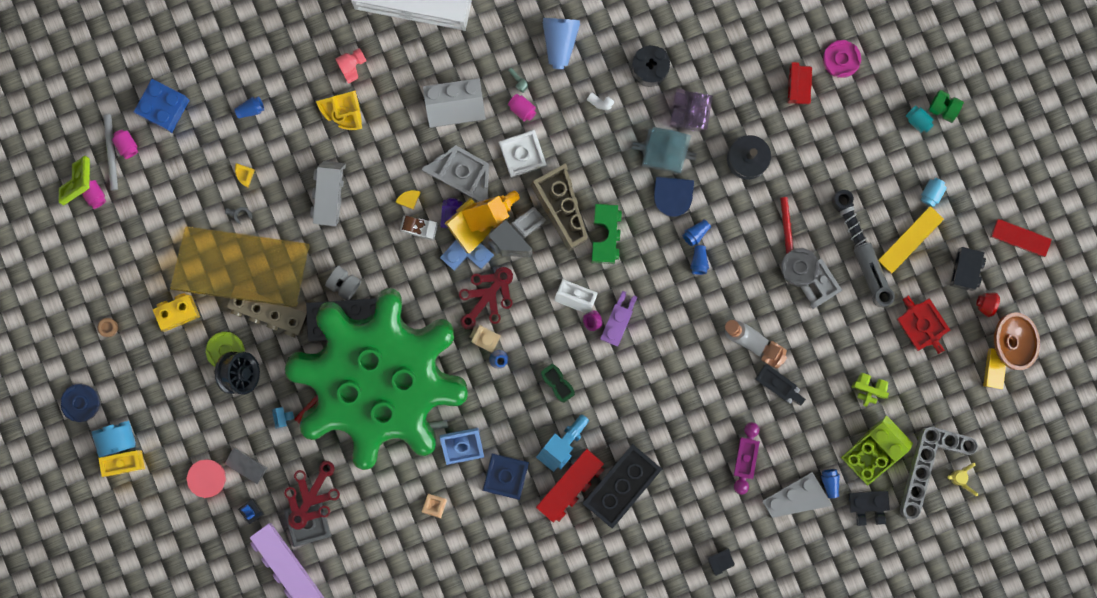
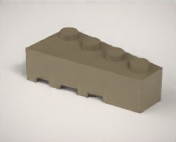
M565 163L534 180L531 188L569 252L585 243L588 237Z

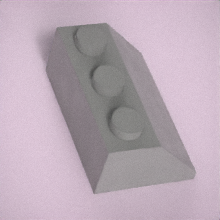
M480 78L423 86L430 128L486 120Z

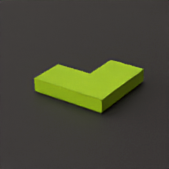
M83 156L72 164V179L59 187L58 201L63 206L89 189L90 158L87 156Z

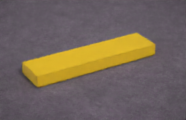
M931 206L928 207L878 259L879 263L892 274L944 218Z

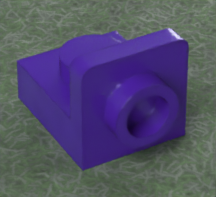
M449 198L443 201L441 228H448L445 222L457 213L456 210L462 206V202L458 201V199Z

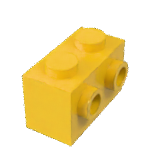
M179 294L174 297V301L169 303L168 301H163L157 304V308L152 309L161 331H169L200 317L191 295Z

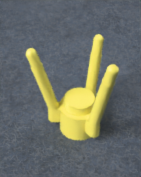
M975 463L963 467L962 470H955L951 475L947 476L953 484L961 485L963 489H966L974 496H978V493L966 484L968 481L967 471L972 469Z

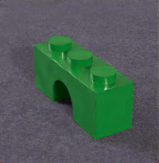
M595 204L594 225L605 227L609 236L603 242H593L592 263L615 264V260H619L620 249L616 248V241H620L621 229H617V222H621L622 211L618 210V205Z

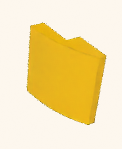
M471 198L456 210L457 213L445 222V225L466 253L473 251L493 229L491 226L483 232H480V230L471 232L462 213L464 209L474 203Z

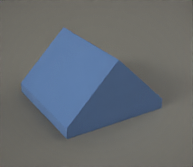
M479 428L439 435L446 465L484 458Z

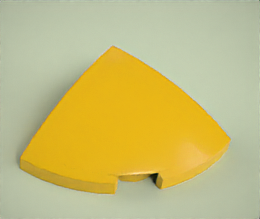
M356 91L316 101L322 115L328 121L333 120L339 124V128L346 130L362 129L361 113Z

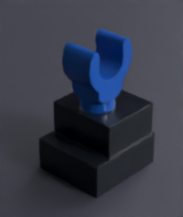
M254 498L238 509L249 525L264 515V512Z

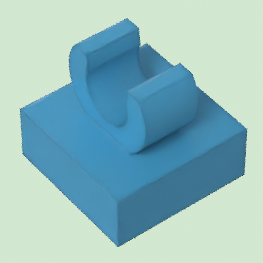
M283 407L272 410L275 429L287 426L286 421L294 419L293 411L284 413Z

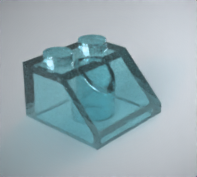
M653 127L643 164L680 174L691 135Z

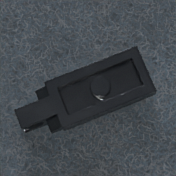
M768 364L764 365L755 378L757 382L789 404L794 401L802 406L806 400L798 394L800 389L796 384Z

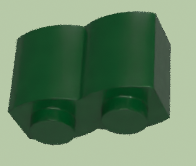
M550 364L541 371L542 379L553 389L555 397L560 402L565 403L575 396L572 385L563 379V374L556 365Z

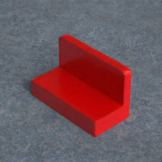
M792 62L789 66L788 103L809 105L811 103L812 67L799 66L798 62Z

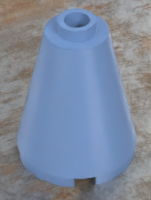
M543 18L548 61L550 65H553V69H564V66H568L579 31L580 20Z

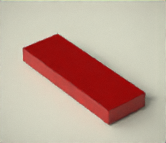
M1000 219L996 220L990 236L1041 257H1046L1052 241L1048 237Z

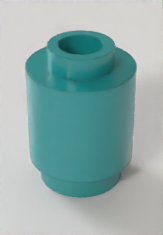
M917 105L906 115L908 122L920 133L923 131L927 133L934 126L932 123L934 119L922 107L919 108Z

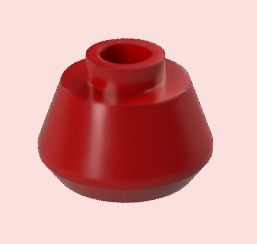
M996 292L979 295L976 302L978 310L988 318L994 316L1000 304V296Z

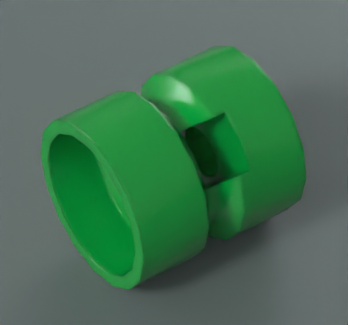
M940 89L930 104L928 111L936 116L941 114L942 119L953 123L964 101L956 97L950 98L947 92Z

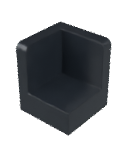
M729 548L706 557L715 576L735 566Z

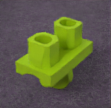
M860 373L857 381L853 382L851 388L866 393H859L857 398L863 400V406L867 407L869 402L877 403V399L871 397L872 395L882 399L888 398L887 381L877 379L874 388L868 386L871 376Z

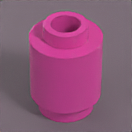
M514 95L508 103L510 110L522 121H530L536 115V107L523 95Z
M122 129L113 134L112 142L121 156L129 159L138 153V146L129 131Z
M90 180L89 189L83 192L82 196L89 206L96 209L106 202L105 194L95 180Z

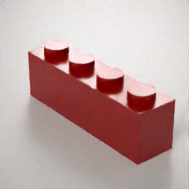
M586 449L536 508L553 523L555 520L560 522L566 515L564 510L568 505L572 508L579 500L577 495L581 490L585 493L591 486L589 481L593 476L598 478L604 471L602 468L604 463Z

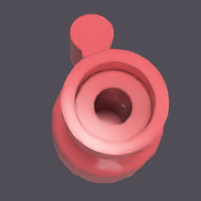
M360 48L353 51V54L345 53L335 58L348 84L358 79L356 65L366 62Z

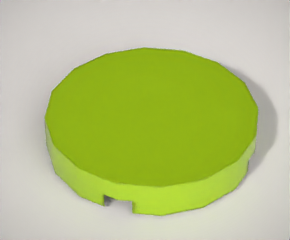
M220 332L209 339L205 353L207 360L215 367L218 359L224 353L230 351L244 352L245 348L242 340L237 335L231 332Z

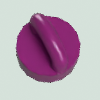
M596 310L586 313L583 316L584 326L590 331L599 329L602 326L601 315Z

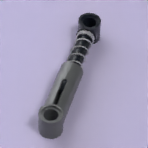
M840 190L833 196L832 205L844 217V224H847L848 232L851 233V240L855 243L853 251L871 291L873 303L881 308L889 306L893 303L895 295L888 285L871 242H866L867 238L862 233L863 229L860 228V221H857L853 207V194L848 190ZM839 196L846 197V205L839 203ZM881 292L887 295L888 299L886 302H882L879 299Z

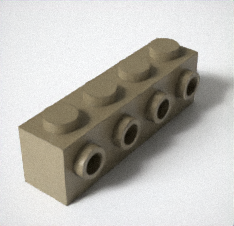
M236 286L227 308L232 310L231 314L242 317V314L249 316V321L257 324L260 321L267 323L266 327L275 331L281 328L285 330L284 334L294 338L296 334L302 335L307 322V313Z

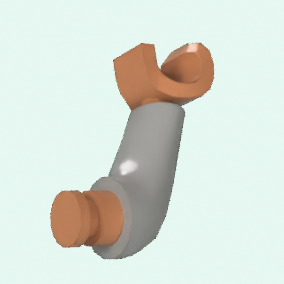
M730 320L726 323L725 334L728 339L760 357L764 354L761 360L775 369L784 364L787 359V350L773 341L768 345V339L741 321Z

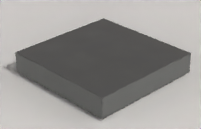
M323 502L310 506L307 513L319 510L323 506ZM291 508L284 510L293 547L332 537L327 518L320 517L310 520L304 528L296 530L288 523V517L292 513ZM324 508L321 510L322 515H326ZM300 516L294 518L295 523H300L302 520Z

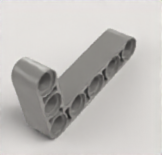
M926 427L920 431L900 505V514L904 518L916 519L921 513L937 448L963 455H971L978 449L975 439L935 427ZM929 430L934 434V438L931 441L926 439V432ZM946 436L952 438L950 446H947L944 442ZM965 441H969L971 444L969 451H965L963 448ZM923 449L929 452V457L926 460L921 457ZM918 468H922L924 470V476L922 478H918L916 476V470ZM915 486L919 489L917 497L911 495V489ZM909 505L914 507V513L911 516H908L906 513V508Z

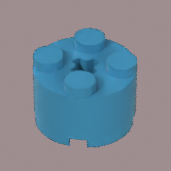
M129 421L119 423L118 425H109L91 432L99 458L136 447Z

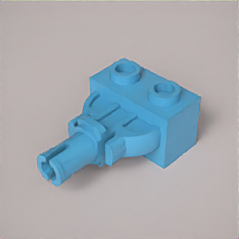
M580 415L571 426L565 428L564 432L566 434L562 439L554 434L536 458L553 472L557 468L562 469L572 457L569 454L573 449L570 444L573 440L579 441L581 431L589 422L588 418Z

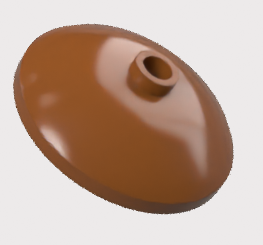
M1017 312L1009 313L998 322L994 333V346L1001 362L1012 370H1025L1036 361L1040 350V338L1035 324L1028 316Z

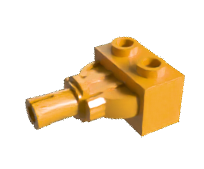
M511 191L505 196H496L479 201L464 209L462 213L471 232L477 230L483 232L491 226L497 228L503 220L509 217L507 212L511 210L512 204L520 199L517 191Z

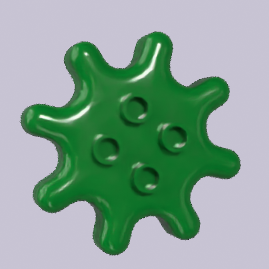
M393 288L383 289L378 294L373 314L362 320L351 319L334 302L322 304L317 312L316 323L327 339L326 346L320 352L314 354L295 352L288 357L285 365V375L290 381L311 386L318 397V402L302 415L300 422L301 434L306 439L316 440L331 430H340L347 433L353 440L352 461L361 470H368L376 464L380 446L390 439L404 440L417 455H430L436 447V434L426 419L427 414L437 405L460 406L468 397L465 380L459 376L442 373L435 362L437 356L453 343L454 330L452 324L445 319H437L422 329H413L407 326L401 319L402 297Z

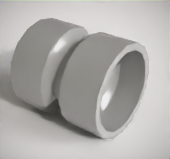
M338 266L328 278L325 286L333 292L338 291V295L345 300H350L360 286L361 280L354 275L348 276V271Z

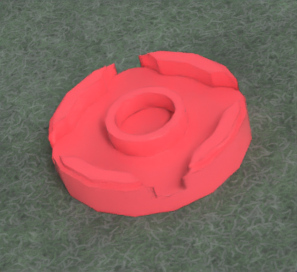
M209 459L200 460L193 464L187 474L189 489L196 496L202 498L216 496L222 491L226 483V473L223 467L216 461Z

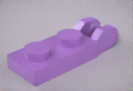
M622 291L617 304H615L600 340L617 347L632 315V309L637 299L633 295L628 309L621 307L626 297L625 291Z

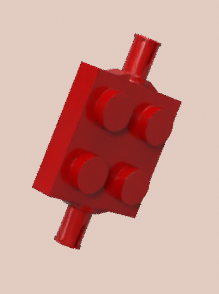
M909 295L902 300L908 307V310L896 320L915 349L919 351L926 346L933 345L937 354L945 351L939 340L951 330L931 299L928 298L924 302L915 305Z

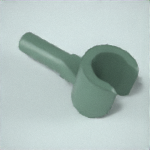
M510 68L508 71L518 81L515 87L524 93L528 88L527 82L518 76L513 68Z

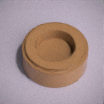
M104 318L98 323L97 329L100 335L112 337L118 331V324L111 318Z

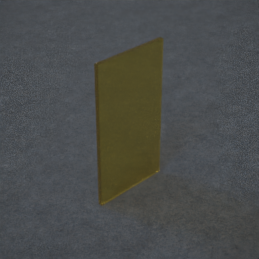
M185 226L170 289L297 307L310 247L306 243Z

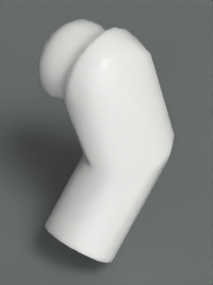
M591 93L587 98V101L598 109L610 110L614 104V100L610 97H606L603 101L594 93Z

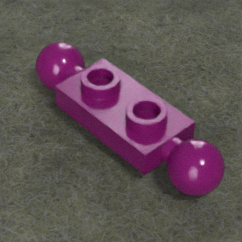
M754 422L745 425L744 432L747 438H740L733 476H738L739 480L734 483V491L740 495L746 494L749 490L747 478L753 479L760 444V441L754 440V437L760 431L759 426Z

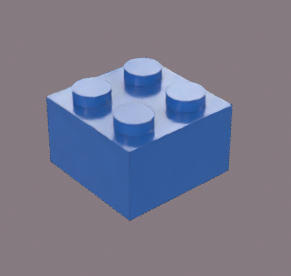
M151 79L134 113L172 133L190 100L185 95Z

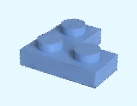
M455 240L440 259L455 271L468 257L482 270L494 254L481 243L473 251L466 253L459 242Z

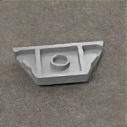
M456 145L422 168L423 172L477 202L488 199L489 163Z

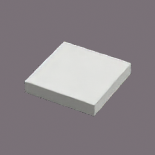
M535 130L499 141L511 178L547 166Z

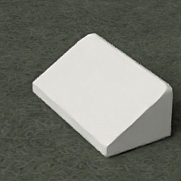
M562 279L554 301L583 313H588L592 310L598 293Z

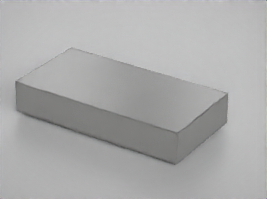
M532 207L510 225L524 239L543 225L546 219L535 207Z

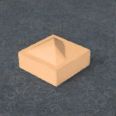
M428 494L422 513L441 518L447 500Z

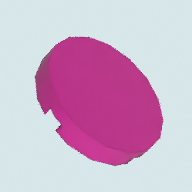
M837 40L831 43L823 55L825 69L837 78H847L853 75L861 64V53L858 47L847 40Z

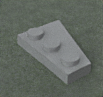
M813 472L762 500L771 518L832 506Z

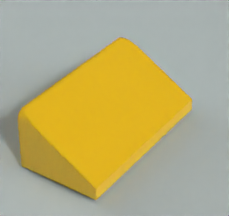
M994 348L988 349L983 387L1003 389L1006 366L1001 362Z

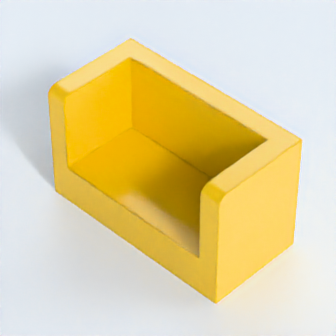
M141 450L98 458L102 477L145 469Z

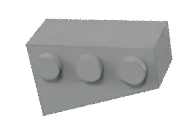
M323 161L314 170L313 179L316 180V188L312 190V199H315L314 207H311L310 217L313 218V224L336 226L339 223L341 187L344 184L342 175L343 169L346 168V163Z

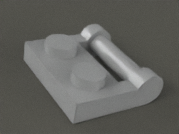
M822 258L819 260L820 272L817 279L813 282L822 297L817 299L809 285L801 287L809 299L812 309L842 291Z

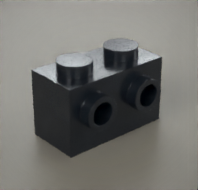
M965 247L959 248L950 286L974 291L977 287L979 288L982 281L980 271L986 263V258H984L985 252Z

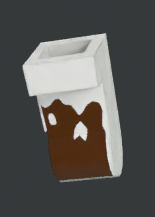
M403 216L400 231L434 241L438 223Z

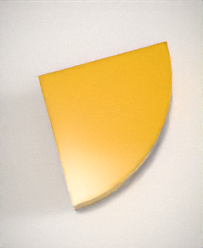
M236 163L235 173L237 179L242 185L249 188L255 170Z
M416 190L404 192L397 198L396 203L414 210L421 192Z

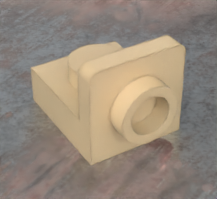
M481 325L478 328L475 327L470 335L473 344L491 353L501 335Z

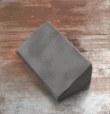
M237 448L232 449L225 465L256 484L259 483L268 469Z

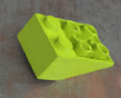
M886 415L841 458L868 486L908 453L913 442Z

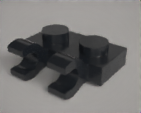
M888 491L849 493L850 513L856 512L857 526L867 525L865 512L875 511L876 525L886 524L884 511L890 510Z

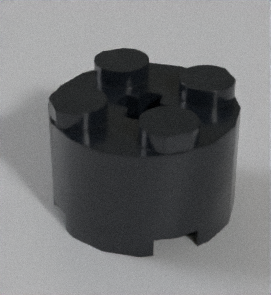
M649 45L642 47L633 57L631 71L634 79L646 87L660 85L669 73V56L663 48ZM648 63L655 65L652 70L646 67Z

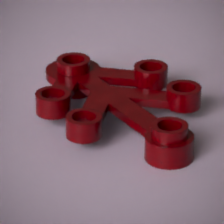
M500 267L496 270L495 274L472 275L471 282L473 285L478 286L482 282H494L490 288L477 290L462 289L459 292V297L463 301L482 297L470 314L462 316L460 323L464 329L470 330L475 327L476 317L488 302L491 313L489 316L490 322L492 324L500 322L501 317L498 313L496 292L500 287L503 295L502 307L504 309L512 307L513 302L510 299L509 284L513 280V273L509 268ZM502 273L507 274V278L505 280H502L500 278V275ZM475 276L480 277L479 283L473 282ZM462 292H468V297L462 298ZM504 300H509L511 302L510 306H504ZM493 315H497L499 319L498 321L493 322L491 320V317ZM466 318H470L472 320V323L470 325H466L464 323Z
M324 461L320 464V473L310 491H308L305 481V472L302 470L295 472L294 478L298 482L303 499L300 509L295 498L296 490L293 487H288L284 492L289 500L292 511L288 517V523L293 529L300 530L307 525L308 521L320 517L327 518L330 515V509L327 506H321L317 511L309 513L307 511L312 505L339 499L340 492L337 489H331L328 493L316 496L326 477L334 474L335 467L332 462ZM329 465L330 471H323V467ZM303 473V479L298 480L297 474ZM289 490L294 491L292 497L287 496ZM336 491L338 496L332 498L330 496L331 492ZM323 508L328 509L327 515L321 514ZM296 516L301 517L302 520L300 523L294 522V518Z

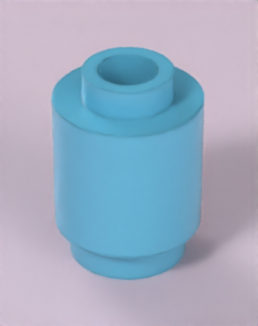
M938 178L930 179L921 194L922 198L920 201L931 207L938 204L947 189L944 186L945 182Z

